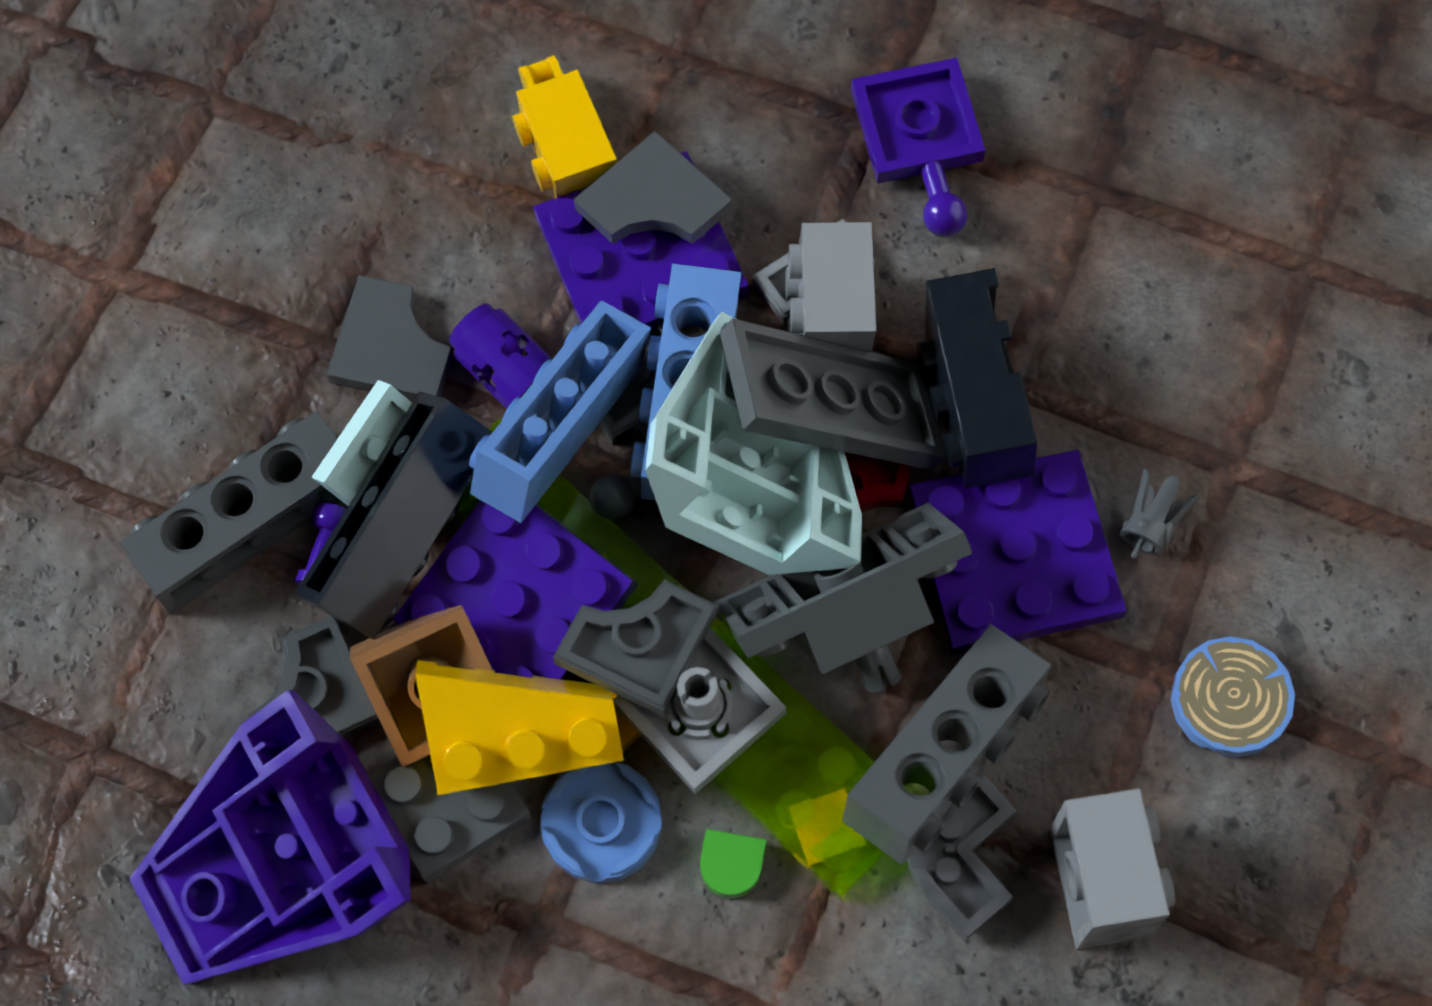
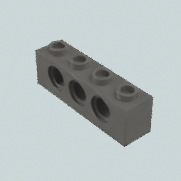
M315 411L306 418H297L290 421L279 431L275 439L258 450H249L242 453L231 462L227 471L209 483L204 482L194 485L181 496L179 503L159 516L154 515L141 520L132 528L130 535L119 542L152 592L170 615L310 521L317 502L335 504L340 501L339 498L312 478L338 439L318 411ZM287 469H302L300 475L295 480L288 483L277 482L279 476ZM243 500L253 501L252 506L246 513L240 516H229L231 508L236 503ZM193 533H203L202 540L198 545L188 550L180 549L182 541L187 536Z
M991 624L847 796L842 822L901 865L906 862L916 848L925 853L942 832L946 822L941 817L952 803L959 808L963 807L975 792L981 781V777L976 772L981 769L987 760L997 764L1012 745L1016 734L1011 730L1023 717L1031 722L1042 709L1050 695V691L1044 688V684L1051 664ZM976 700H991L994 703H996L999 708L991 709L983 707ZM954 741L959 743L965 750L959 752L951 751L942 746L940 742ZM910 783L920 784L930 794L924 796L914 795L907 791L904 785Z

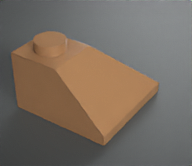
M462 605L405 621L377 634L374 640L369 638L350 647V660L402 768L430 755L415 676L417 660L475 670V668L493 670Z

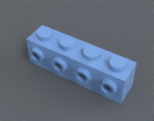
M601 300L582 324L577 323L572 328L557 355L552 360L548 359L544 362L536 374L533 384L522 397H516L503 416L502 422L490 436L485 435L479 441L469 461V466L474 469L470 494L522 523L640 372L651 327Z

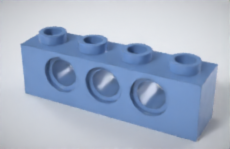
M672 263L669 285L658 284L654 317L664 319L662 336L651 335L647 357V370L656 371L654 389L643 388L639 411V423L649 425L646 443L635 441L631 464V477L641 478V499L656 500L645 470L651 422L672 390V382L680 377L715 318L721 312L736 318L741 272ZM687 326H697L705 330L706 333L699 337H688L682 334L680 330Z

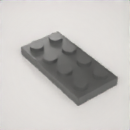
M733 318L720 331L743 431L928 470H934L947 458L919 363Z

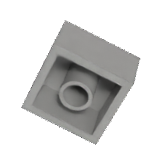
M872 222L802 223L799 244H789L788 267H786V301H790V320L787 322V332L869 352L872 351L876 335Z
M1140 788L1064 801L1050 827V833L1076 950L1149 938L1170 915L1168 907L1175 905V892L1171 875L1167 868L1159 869L1153 844L1160 843V828L1154 807L1152 805L1144 807Z

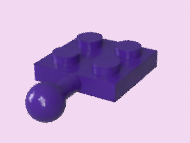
M958 58L852 79L851 93L877 184L922 174L929 198L923 210L925 226L932 234L939 237H951L959 233L967 221V208L961 198L950 193L944 170L983 162L986 150Z

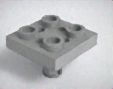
M712 628L709 629L690 668L679 677L678 690L664 717L619 695L613 699L614 707L694 794H697L786 715V706ZM727 683L731 686V691L727 688ZM679 722L686 726L685 732L679 736L672 735L668 731L670 724H672V729L676 732L680 730ZM716 724L719 734L725 731L726 725L729 728V733L722 738L714 736L711 731Z

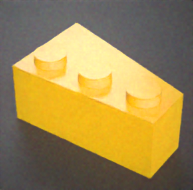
M417 660L415 676L438 795L624 760L611 691L591 683L533 676V678L495 673L494 670L479 668L470 670Z

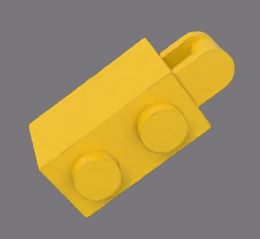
M555 55L528 66L519 67L518 71L524 89L516 91L520 113L512 115V119L522 146L525 147L532 144L538 157L531 160V165L541 191L551 189L554 198L590 186L617 163V158L578 69L563 74Z

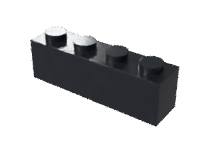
M419 391L294 594L349 628L374 640L380 629L386 627L394 618L398 609V600L411 578L417 576L425 567L429 558V549L439 532L456 516L460 506L459 499L473 478L474 469L469 466L471 455L479 441L485 435L490 436L493 432L446 398Z

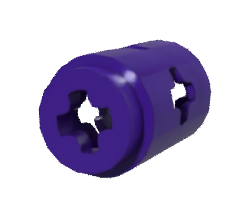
M489 303L482 304L470 311L457 324L449 337V343L455 348L454 357L506 409L516 397H522L533 384L535 376L544 362L548 359L552 360L503 309L495 310ZM520 338L526 341V346L520 341ZM524 349L529 353L526 356L522 355ZM493 369L494 373L491 375L488 371ZM491 379L497 387L490 383Z

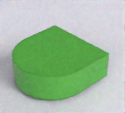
M706 829L700 858L701 876L706 887L715 895L726 899H736L749 894L756 887L761 877L767 839Z

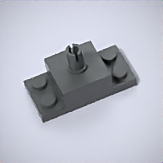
M926 503L861 533V562L851 565L846 569L771 575L714 603L719 606L718 612L724 625L748 658L756 654L760 656L775 654L786 648L791 643V638L794 637L822 674L855 660L863 677L866 690L868 692H879L886 690L879 674L878 667L881 675L887 677L891 687L896 685L902 678L888 644L934 623L917 579L921 577L935 578L950 572L957 566V560L972 554L964 531L931 504Z

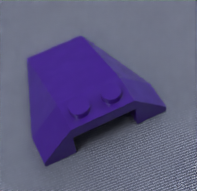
M294 690L285 691L240 725L129 878L183 985L200 982L362 936L410 901L409 847L352 745Z

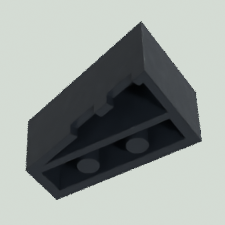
M995 268L926 281L925 340L917 341L916 343L917 357L922 375L931 374L935 385L930 387V400L936 421L945 420L949 432L943 436L948 465L950 468L959 467L965 489L1034 476L1037 439L1021 373H1014L1004 341L1011 340L1012 338L1008 320L997 321L995 315L996 289L999 287Z

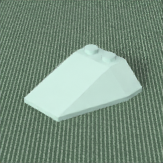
M721 312L715 318L650 425L645 470L665 527L767 575L846 569L851 565L860 563L862 513L845 452L743 431L720 336V331L732 318H736Z

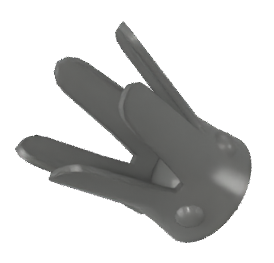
M1143 470L1133 513L1129 520L1123 523V528L1119 533L1126 543L1134 547L1131 554L1133 559L1138 556L1140 551L1151 555H1161L1164 546H1167L1171 540L1176 524L1199 499L1200 496L1193 495L1185 503L1182 500L1173 501L1180 484L1177 476L1168 477L1154 498V489L1148 484L1150 478L1149 471Z

